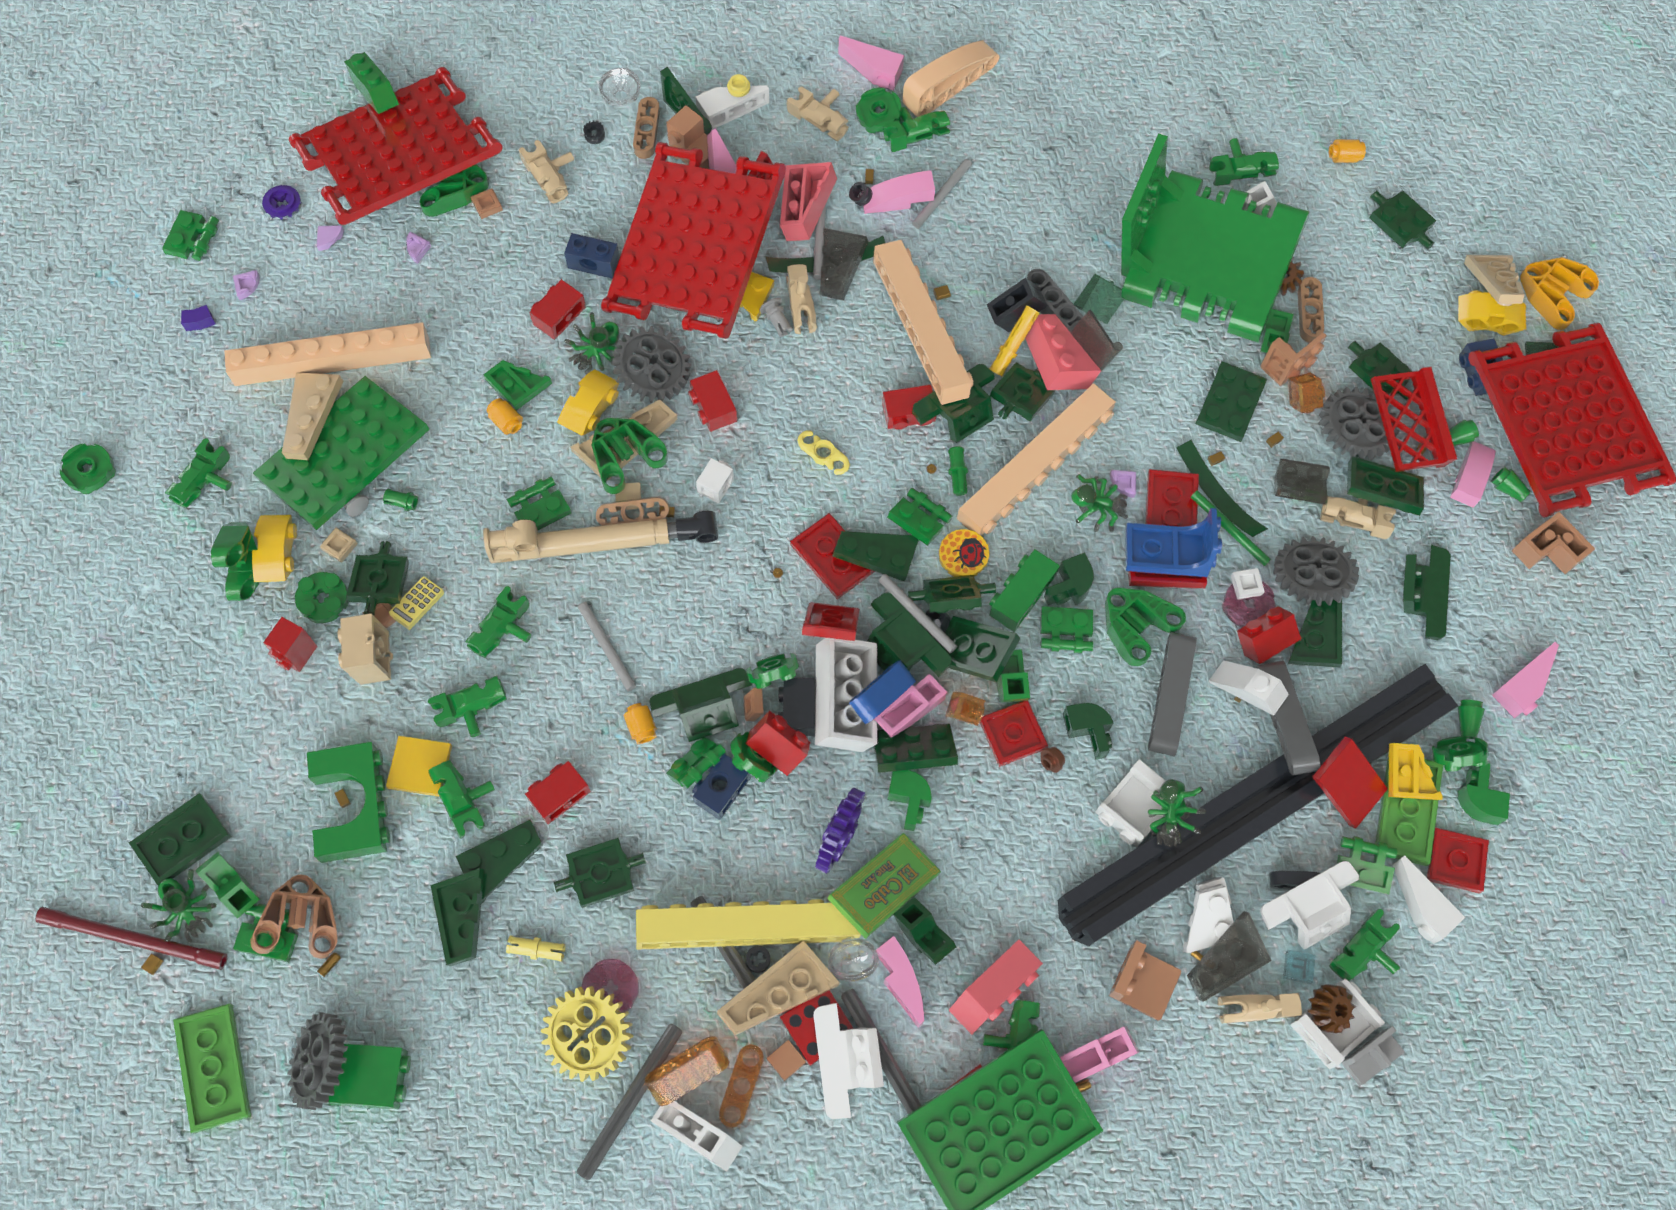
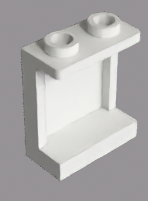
M1139 759L1129 773L1097 808L1095 813L1099 815L1098 819L1107 827L1112 826L1120 833V838L1127 844H1134L1138 847L1152 830L1150 824L1164 816H1151L1148 814V810H1162L1161 805L1152 800L1151 796L1155 790L1160 794V788L1166 781Z
M1347 979L1338 982L1336 985L1346 988V992L1353 995L1351 1003L1356 1007L1352 1010L1355 1018L1349 1020L1350 1028L1343 1029L1342 1033L1323 1032L1311 1020L1313 1014H1310L1307 1010L1290 1024L1328 1069L1337 1067L1355 1047L1374 1030L1385 1024L1381 1018L1380 1011L1373 1004H1368L1361 996L1362 992L1359 987Z

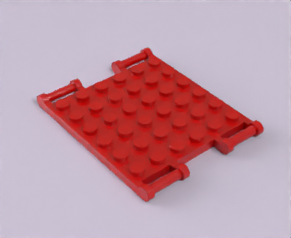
M440 67L436 70L435 74L420 79L418 82L405 88L398 89L394 93L399 105L380 114L370 104H367L343 116H338L321 126H316L301 135L299 133L290 135L289 143L298 151L305 169L313 171L325 165L335 181L336 186L323 187L321 195L336 213L335 218L339 224H349L493 157L502 151V144L487 129V123L482 117H475L471 124L466 126L453 108V106L465 100L466 94L453 82L447 68ZM444 83L450 91V95L445 96L438 87L439 85ZM480 133L487 146L482 148L474 135ZM312 144L318 155H310L305 146ZM344 196L351 209H344L338 198Z
M658 142L655 148L656 156L607 297L602 300L601 309L609 313L615 311L633 315L636 319L640 320L648 318L652 305L688 312L682 319V328L684 330L692 331L695 329L717 334L719 338L728 339L786 172L785 164L752 161L748 157L740 156L737 159V170L734 174L701 168L700 165L703 159V151L701 149L692 148L689 150ZM667 156L689 159L690 162L688 165L667 162L666 159ZM748 170L772 174L771 180L747 176ZM620 297L641 303L638 306L619 303L617 300ZM699 315L720 319L723 322L718 325L697 319Z
M1593 323L1586 328L1569 332H1555L1552 340L1559 348L1524 356L1516 342L1507 343L1504 347L1482 352L1476 350L1469 353V362L1472 366H1475L1539 503V513L1542 517L1553 516L1555 512L1574 507L1584 508L1590 506L1592 501L1587 487L1623 478L1625 492L1630 496L1648 488L1660 485L1670 486L1676 483V474L1600 323ZM1585 337L1594 338L1593 340L1571 344L1570 342ZM1499 357H1511V359L1491 364L1486 362L1487 360ZM1659 470L1660 476L1640 481L1636 477L1638 474ZM1574 491L1576 497L1554 503L1550 499L1551 496Z

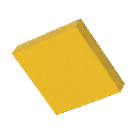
M398 736L386 788L440 797L438 790L443 786V783L434 784L428 770L449 760L452 750L451 743Z

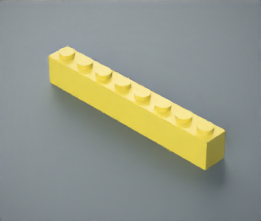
M821 899L810 900L808 904H797L794 900H786L780 902V905H769L767 901L754 902L753 906H742L739 902L726 903L724 907H714L712 903L698 904L695 908H686L684 904H674L666 909H658L656 905H645L641 909L636 910V950L800 944L803 940L805 943L856 942L861 936L858 930L832 903H824V900Z

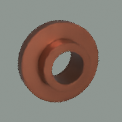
M1045 748L1041 751V763L1046 770L1057 773L1063 768L1065 757L1058 748Z

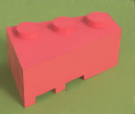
M831 162L785 166L780 227L786 241L810 240L837 181V176Z
M1056 314L1038 315L1025 339L1047 390L1088 389L1101 372L1100 368Z
M1019 939L962 993L949 1009L950 1013L973 1035L988 1019L993 1022L1004 1011L1001 1006L1006 1001L1011 1004L1022 993L1019 988L1023 984L1029 987L1039 977L1036 971L1043 963Z

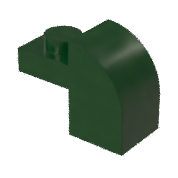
M1085 552L1061 562L1058 571L1063 582L1047 587L1044 598L1048 606L1054 603L1057 605L1066 603L1070 600V597L1076 606L1087 597L1094 580V572Z
M1093 703L1066 706L1063 718L1068 738L1089 735L1095 760L1106 758L1112 748L1110 734L1105 732L1110 731L1114 724L1109 713Z
M915 897L893 914L908 940L935 965L956 948L954 941L936 925L932 913Z

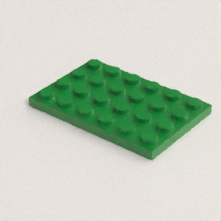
M364 376L334 402L309 460L286 459L282 454L281 448L256 469L253 475L315 530H318L430 429L424 421L368 377Z
M1042 1029L896 1122L947 1210H985L1103 1132L1102 1127Z

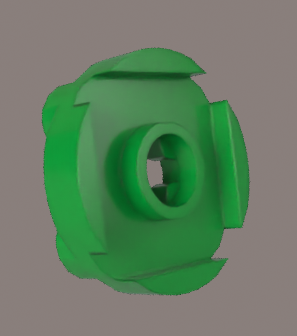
M885 88L870 89L861 95V100L856 104L857 119L869 133L882 132L885 124L897 120L900 122L902 114L901 101L893 91L892 93L887 92ZM876 107H880V109H884V110H883L882 112H880V113H876V112H875V111H876V109H875Z
M85 443L76 445L69 449L61 460L63 462L62 470L60 469L62 480L71 489L85 495L103 487L116 473L112 457L102 446L94 444L95 446H87ZM85 464L92 465L89 471L83 472Z
M318 572L308 577H303L298 582V588L295 593L296 607L304 617L314 623L332 622L339 617L338 614L343 609H346L349 604L346 598L347 587L335 573ZM320 593L329 594L328 597L324 598L323 603L316 599Z
M784 653L777 654L756 662L757 668L751 670V667L746 670L749 682L755 684L757 689H761L771 685V681L780 678L783 681L797 676L795 670L799 667L796 654L790 653L791 658H785Z
M745 732L743 735L739 733L730 744L731 752L734 756L732 758L733 765L739 770H746L759 782H766L778 771V768L746 744L749 732Z
M1466 736L1441 739L1437 742V747L1432 746L1433 760L1438 764L1444 765L1446 771H1459L1462 767L1472 765L1477 767L1485 766L1488 763L1487 758L1489 756L1488 744L1480 738H1475V742L1466 741Z

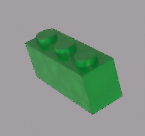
M365 52L354 54L350 59L344 61L354 85L378 114L399 105L390 81Z
M1036 549L1033 550L1030 556L1027 554L1023 556L1017 566L1020 568L1015 575L1011 573L1003 585L1006 588L1001 594L997 592L989 603L992 606L989 616L1014 633L1057 576L1060 568L1059 564Z

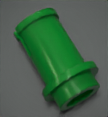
M388 488L384 492L383 503L404 508L408 512L416 509L418 496L414 495L413 492L403 493Z

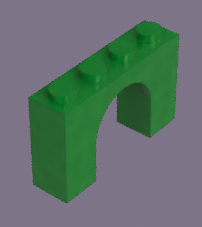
M372 742L307 752L308 778L315 785L350 780L360 783L365 791L363 809L354 820L340 826L312 830L314 857L321 863L387 852L386 843H390V833L388 827H385L384 817L388 816L386 801H382V791H385L386 787L384 776L380 775L379 768L380 765H383L381 749H377Z

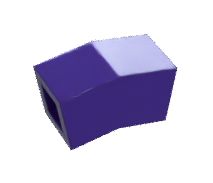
M207 305L191 310H181V324L186 331L202 330L216 325Z

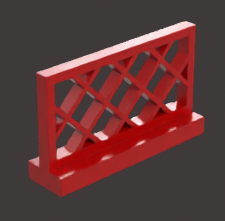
M1424 367L1414 372L1375 376L1371 379L1396 472L1436 466V468L1446 467L1457 459L1432 367ZM1404 380H1412L1414 387L1412 392L1401 385ZM1386 382L1394 388L1390 395L1382 390L1381 383ZM1397 391L1408 397L1404 405L1393 398ZM1411 401L1419 405V415L1408 409ZM1389 404L1400 410L1397 418L1389 414L1387 409ZM1403 414L1414 420L1411 428L1400 422ZM1418 424L1425 428L1427 434L1425 438L1414 431ZM1396 427L1407 434L1403 441L1395 437L1394 429ZM1410 437L1421 444L1417 452L1406 445ZM1424 447L1432 452L1434 460H1428L1421 455ZM1402 450L1413 457L1410 463H1402L1400 456Z

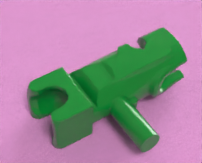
M902 107L901 118L904 122L900 124L899 120L887 123L883 127L885 141H890L891 152L907 149V144L933 139V134L938 135V137L949 134L950 130L946 126L950 125V120L944 110L931 112L913 119L908 109Z
M1237 138L1229 141L1233 154L1232 158H1229L1228 155L1214 156L1209 165V170L1216 172L1213 182L1214 186L1228 185L1231 180L1258 178L1259 173L1263 174V177L1276 176V170L1279 169L1278 157L1275 152H1255L1252 155L1242 154Z
M208 438L202 440L194 450L196 453L195 457L182 473L178 475L181 482H173L165 491V494L169 495L168 498L172 502L183 508H187L200 496L205 484L212 483L226 491L232 486V482L215 474L217 469L221 471L230 459V454L223 446H220L215 451Z
M506 586L496 598L497 603L478 624L481 632L473 631L465 641L467 647L477 655L485 658L500 644V639L504 634L508 635L511 633L527 643L532 634L514 623L529 608L527 597L521 596L517 601L511 602L513 599L511 587Z
M494 676L485 680L486 685L484 689L475 683L472 686L448 695L444 692L429 698L428 703L434 710L443 708L440 714L434 716L435 724L438 727H445L457 722L458 718L464 716L470 737L479 736L481 733L475 715L478 714L477 711L484 708L491 709L507 700L501 680L498 676Z
M450 760L429 769L428 773L434 784L441 782L445 784L439 788L438 794L460 839L465 837L463 825L468 821L473 822L478 829H483L485 823L473 800L494 791L492 782L488 781L473 789H470V787L466 788L463 783L464 777Z
M1382 909L1375 910L1361 925L1362 927L1343 948V953H1340L1339 956L1337 955L1330 963V969L1341 979L1350 981L1362 971L1367 970V964L1371 960L1373 962L1377 960L1393 975L1400 969V966L1381 950L1386 942L1390 941L1400 929V925L1397 923L1389 928H1384L1381 925L1380 919L1384 914Z
M1016 1000L1008 1024L1011 1025L1010 1033L1006 1034L1005 1037L984 1034L983 1045L1009 1050L1037 1032L1038 1026L1031 1024L1028 1019L1039 1018L1040 1003Z

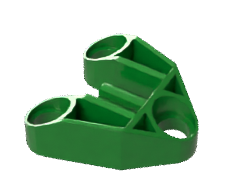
M475 164L441 180L439 185L426 190L421 195L419 203L422 212L428 217H434L468 205L472 202V196L487 190L489 186L487 175L482 168ZM477 177L484 179L482 182L472 181ZM429 201H435V202H434L433 204H431L430 206H426V207H425V205H426L427 202H429Z
M605 418L596 425L591 445L600 478L607 493L618 494L625 488L623 471L617 463L616 457L609 449L611 446L621 461L624 459L626 461L629 460L634 452L625 441V437L650 467L661 468L668 461L665 444L654 433L634 419ZM607 426L614 428L612 431L607 433L601 432L602 429ZM653 451L663 453V457L658 461L651 460L649 455ZM612 476L621 479L617 486H609L607 480Z
M229 522L223 525L211 548L212 565L215 568L229 567L225 584V593L228 601L247 600L259 585V582H254L252 550L258 549L246 522Z
M1114 588L1106 597L1107 634L1120 656L1131 666L1145 664L1151 655L1150 645L1139 635L1149 625H1154L1162 631L1170 633L1180 630L1186 621L1183 609L1145 590ZM1119 595L1125 604L1119 607L1115 606L1111 602V597ZM1166 616H1177L1180 618V623L1176 625L1170 624ZM1132 649L1144 650L1145 657L1140 659L1134 657Z

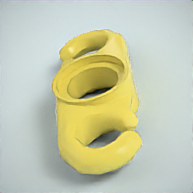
M811 430L803 431L798 436L799 447L812 457L817 464L826 465L828 469L832 470L834 469L835 461H842L843 467L835 469L834 473L841 475L849 470L850 463L848 457L834 447L830 441L821 440L819 436L815 435L813 443H804L805 437L813 436ZM824 447L829 449L831 453L827 457H820L816 452L819 448Z

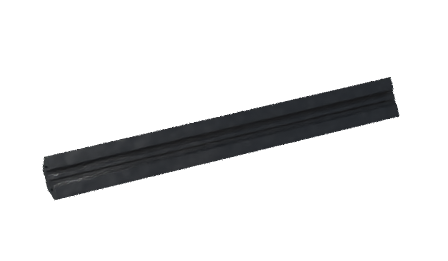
M1423 664L1312 735L1319 755L1320 767L1344 737L1351 738L1371 764L1389 752V744L1405 742L1457 708L1458 704L1449 693L1443 690V687L1436 681L1435 675L1428 666ZM1284 754L1198 808L1196 813H1191L1184 817L1182 820L1195 827L1194 831L1180 826L1177 822L1176 831L1172 829L1169 832V828H1167L1058 899L1059 920L1066 927L1074 941L1091 946L1325 794L1312 777L1317 771L1291 775Z

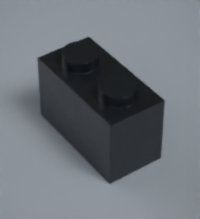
M1027 278L1022 279L986 304L994 323L1007 332L1012 331L1026 305L1038 312L1048 306L1040 287Z
M815 678L784 680L783 687H779L778 691L779 703L783 702V712H778V715L783 717L787 724L795 731H800L805 736H815Z

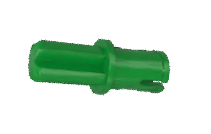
M955 446L948 450L950 458L948 474L951 475L953 494L962 496L966 495L968 491L966 480L968 468L965 467L964 448Z

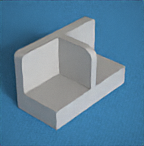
M1394 1026L1382 1030L1341 1062L1359 1086L1365 1084L1381 1070L1391 1066L1394 1060L1405 1053L1392 1036L1397 1031Z

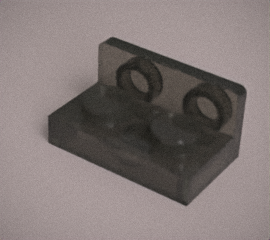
M1280 459L1274 476L1275 496L1325 504L1328 497L1326 481L1330 473V467Z

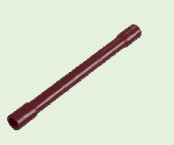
M43 906L39 908L35 917L36 923L59 929L65 928L182 958L218 970H222L227 962L226 953L207 948H197L103 924Z

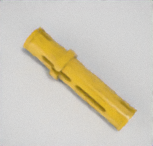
M1026 305L1009 337L1003 345H1000V351L989 368L992 372L1003 377L1012 359L1017 357L1018 354L1016 352L1040 314L1038 311Z

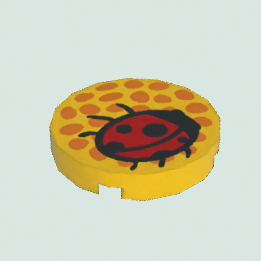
M967 529L955 530L947 534L941 541L938 553L941 566L953 577L970 575L975 577L987 566L989 558L988 544L975 531Z

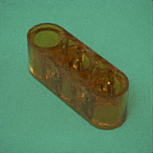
M710 1036L652 1070L645 1077L644 1082L657 1105L666 1106L724 1071L730 1061L717 1037Z
M749 1044L740 1050L720 1107V1121L724 1127L731 1130L739 1129L744 1124L764 1065L763 1052L756 1045ZM749 1052H755L759 1056L758 1063L752 1067L745 1065L743 1062L744 1056ZM738 1080L749 1082L750 1089L746 1094L740 1095L734 1091V1085ZM732 1107L739 1109L741 1113L740 1119L735 1123L727 1122L724 1117L725 1112Z

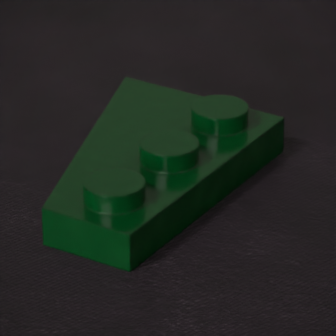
M666 67L661 70L663 101L675 114L684 106H688L703 118L704 133L708 135L712 130L710 121L702 115L670 69Z
M841 531L832 557L905 582L919 540L913 535Z
M1333 599L1331 605L1322 601L1321 606H1318L1316 601L1312 600L1300 630L1301 640L1296 642L1288 664L1341 668L1342 600L1338 603Z
M528 820L455 857L463 874L479 868L485 870L482 892L483 903L496 888L498 889L505 882L504 880L517 868H520L543 844L532 821Z
M479 868L430 885L446 966H454L476 958L484 869Z

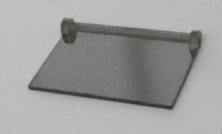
M1091 309L1070 332L1101 371L1123 349V345L1120 342L1113 343Z

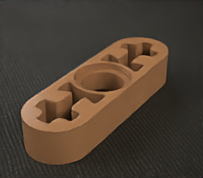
M653 97L641 99L638 105L633 148L635 155L641 159L650 158L655 151L660 108L659 102ZM648 107H652L650 109V116H647L646 113ZM645 124L653 126L650 131L640 129ZM643 139L647 142V146H645V149H641L643 146Z
M1314 277L1303 279L1302 284L1298 288L1300 336L1308 343L1324 332L1322 284ZM1307 286H1309L1310 289L1313 291L1310 298H1308L1310 294L1309 288H1306ZM1305 306L1315 307L1317 313H1308L1305 310ZM1311 322H1313L1312 329L1314 332H1316L1315 334H1313L1312 331L1308 329L1311 325Z
M661 496L602 504L597 509L596 520L602 526L648 520L657 521V519H664L667 516L670 506L668 501ZM655 502H659L660 506L665 507L661 511V515H657L656 511H648V517H644L645 509L642 503H647L646 508L654 507ZM636 505L640 510V515L634 519L629 518L626 514L627 506ZM617 506H622L621 516L623 520H619L620 515L612 516L610 521H607L606 517L601 516L605 512V508H608L609 512H618Z

